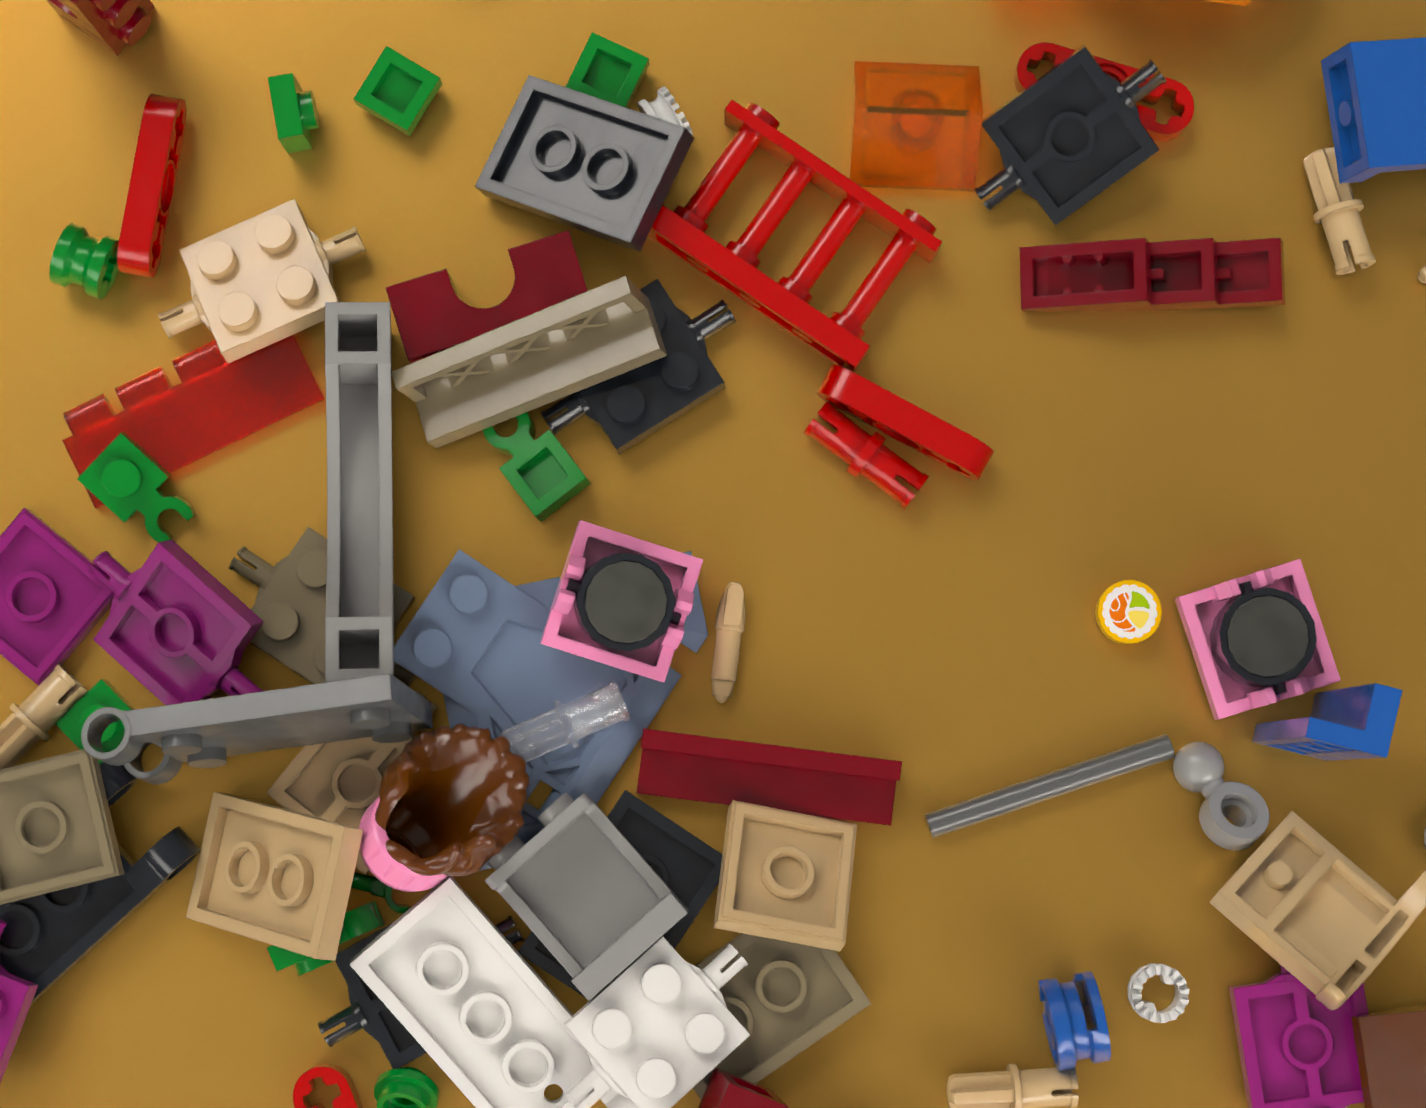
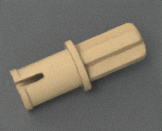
M1334 147L1322 148L1312 152L1304 158L1303 165L1318 209L1313 218L1316 224L1323 225L1335 264L1336 275L1356 272L1349 247H1351L1355 264H1360L1361 269L1368 268L1376 263V259L1371 252L1359 214L1364 208L1363 202L1360 199L1354 198L1350 183H1339Z
M60 664L54 667V671L20 705L13 702L9 706L13 713L0 725V770L13 767L40 739L47 742L51 738L48 731L88 692Z
M1008 1064L1006 1071L952 1074L948 1077L946 1086L949 1108H1048L1065 1106L1075 1108L1078 1106L1079 1095L1072 1093V1089H1079L1075 1068L1061 1071L1057 1068L1018 1070L1016 1064Z

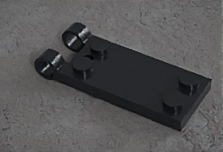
M105 762L100 764L110 807L134 786L137 778L131 775L124 765L114 766ZM180 826L162 837L136 863L118 844L124 870L123 875L0 905V919L7 923L0 937V965L10 974L38 985L31 1005L161 886L174 878L198 856L201 849Z

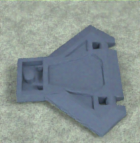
M459 549L394 645V661L443 693L451 729L455 725L463 723L468 727L489 728L493 739L497 736H505L509 740L511 752L519 754L526 761V773L529 775V785L526 788L528 798L540 780L553 788L540 809H537L527 801L523 807L522 816L525 823L519 829L517 835L526 844L545 828L537 817L564 793L567 792L574 801L583 793H587L596 804L599 802L641 738L643 728L647 729L682 675L669 667L665 682L663 683L540 644L561 577L514 586ZM691 551L683 552L684 554L692 556ZM696 582L693 591V606L690 614L686 617L684 635L680 642L695 653H697L708 636L698 582ZM487 861L479 871L491 869L493 867Z

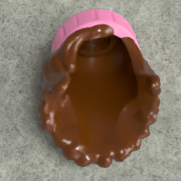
M459 723L453 729L440 725L432 733L430 731H423L419 736H413L411 741L406 743L402 753L390 762L384 770L379 797L362 816L359 829H363V835L359 850L365 865L378 880L389 887L405 892L428 890L439 885L448 876H467L477 872L489 858L499 854L502 848L512 842L519 829L524 826L525 821L522 816V810L528 798L526 788L529 785L526 761L519 754L511 752L509 740L505 736H497L493 739L489 728L468 727L463 723Z

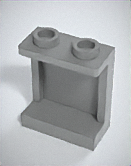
M566 792L537 817L545 828L526 844L517 835L512 842L502 848L499 854L494 855L488 861L496 871L485 882L493 891L496 890L572 976L571 982L589 1001L682 919L689 909L587 793H583L574 801Z

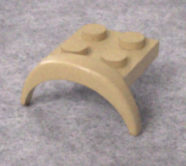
M1291 811L1209 903L1316 995L1315 998L1328 1009L1336 1010L1367 979L1426 907V870L1404 895L1397 900L1296 813Z

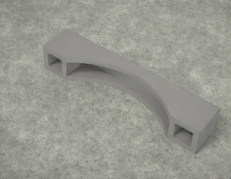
M325 302L327 421L325 682L383 674L394 676L392 336L390 302Z

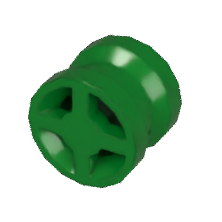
M74 223L67 225L62 231L53 251L49 270L50 281L63 287L72 283L82 286L87 295L101 300L110 291L119 270L117 264L119 239L108 235L97 239L89 236L87 229Z

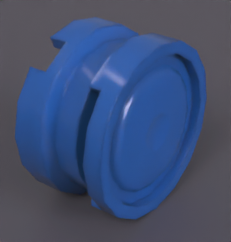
M1091 971L1073 974L1072 981L1060 983L1056 978L1040 980L1038 984L1039 998L1041 1002L1044 1001V1013H1042L1056 1068L1059 1071L1075 1068L1077 1060L1087 1058L1094 1064L1110 1061L1111 1045L1100 992Z

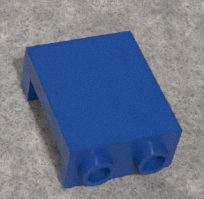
M1426 37L1350 42L1321 60L1339 183L1363 182L1381 172L1426 169Z

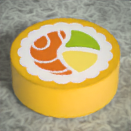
M1123 580L1109 586L1101 593L1095 607V618L1100 631L1111 641L1125 645L1135 644L1149 638L1158 628L1162 616L1161 603L1156 593L1148 585L1136 580Z

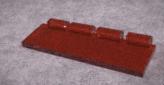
M294 334L231 363H227L219 350L216 340H213L172 360L173 366L182 382L174 387L162 366L115 387L116 394L124 411L118 414L115 413L104 393L63 412L66 423L73 435L62 441L79 476L123 431L171 474L325 400ZM86 488L95 509L105 506Z

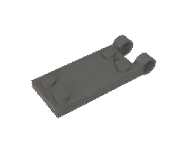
M383 674L128 711L104 707L94 711L86 719L81 731V741L84 749L91 756L110 765H124L126 770L134 777L150 784L159 785L173 779L179 772L183 762H187L188 766L194 768H215L226 765L227 756L365 737H372L373 741L379 743L407 741L412 738V731L433 728L432 704L393 675ZM122 721L125 730L122 742L116 749L104 753L101 746L103 732L110 724ZM153 743L162 748L164 756L158 767L152 771L144 772L141 766V757L147 746Z

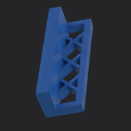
M1373 683L1318 692L1315 694L1310 717L1257 723L1252 742L1325 761L1387 758L1403 690Z

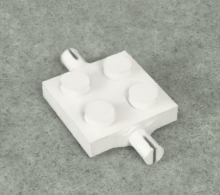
M661 936L564 1023L566 1028L586 1049L590 1063L594 1068L568 1093L564 1094L573 1105L588 1090L593 1088L574 1105L575 1108H591L611 1088L614 1092L630 1099L637 1108H671L750 1036L727 1009L723 995L719 991L744 966L748 965L746 960L738 955L720 971L739 953L730 943L727 945V948L701 970L684 961L668 941Z

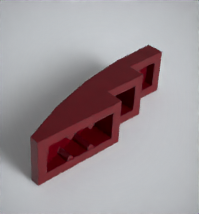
M1146 238L1019 247L1021 310L1025 312L1159 311L1285 305L1284 253L1281 238L1216 242L1214 238L1149 242Z

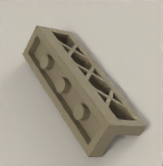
M624 276L406 365L391 373L396 389L416 402L427 443L435 448H439L667 356L649 298Z

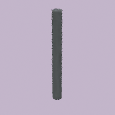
M1163 734L924 814L932 838L1175 758L1173 746L1168 735Z

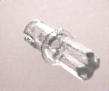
M614 681L604 688L564 705L561 704L560 700L553 702L555 709L508 728L500 736H505L509 740L512 753L519 754L528 762L568 744H571L573 749L579 747L577 740L631 718Z

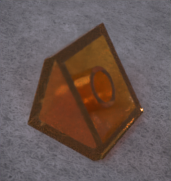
M854 61L849 179L861 187L974 192L983 116L979 66Z

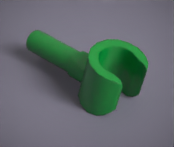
M354 872L351 888L385 898L387 905L398 913H405L412 907L411 905L394 902L391 897L393 888L387 886L376 877Z

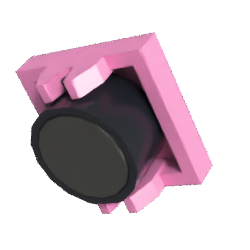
M579 520L540 644L664 683L674 651L679 646L684 635V623L693 606V591L703 559Z
M1301 559L1175 598L1214 720L1276 703L1280 700L1298 696L1310 690L1341 681Z

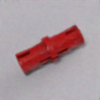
M827 401L817 414L821 419L834 427L837 432L832 433L813 418L803 434L807 437L810 436L847 463L849 467L846 471L857 478L862 474L905 509L915 494L896 481L895 477L899 476L919 491L929 476L926 473L920 472L883 445L886 438L881 434L875 432L871 436L833 407L831 402Z

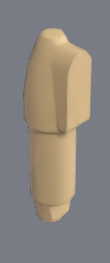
M738 582L728 583L716 613L715 629L717 631L711 680L712 696H715L716 700L720 703H724L727 698L732 696L737 677L741 635L745 628L744 590L741 583Z

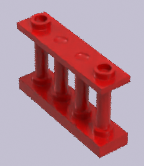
M731 99L724 109V125L735 131L736 134L685 207L677 205L675 210L671 211L662 205L647 237L835 365L855 373L866 358L870 345L861 340L865 334L862 326L911 255L915 253L931 264L940 249L942 241L933 236L936 228L926 218L910 209H905L902 214L778 131L780 123L768 111L754 103H749L744 108ZM758 147L788 167V169L737 242L729 241L726 247L705 234L709 227L705 221ZM810 182L840 204L789 278L782 276L776 282L757 269L761 263L757 256ZM862 217L893 239L841 314L834 312L829 318L809 305L813 298L809 292Z

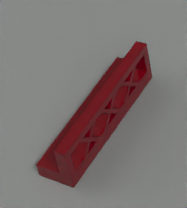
M643 728L642 754L636 792L638 794L730 805L732 800L812 816L891 826L896 781H900L902 761Z

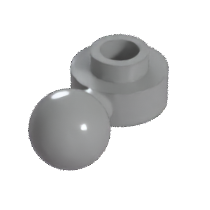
M1191 742L1177 752L1173 761V772L1176 780L1183 788L1192 792L1202 793L1206 798L1200 807L1199 820L1207 837L1218 846L1228 850L1239 851L1252 846L1269 824V810L1262 796L1246 784L1224 781L1222 778L1224 774V760L1220 752L1211 744ZM1225 817L1232 820L1235 825L1231 824Z

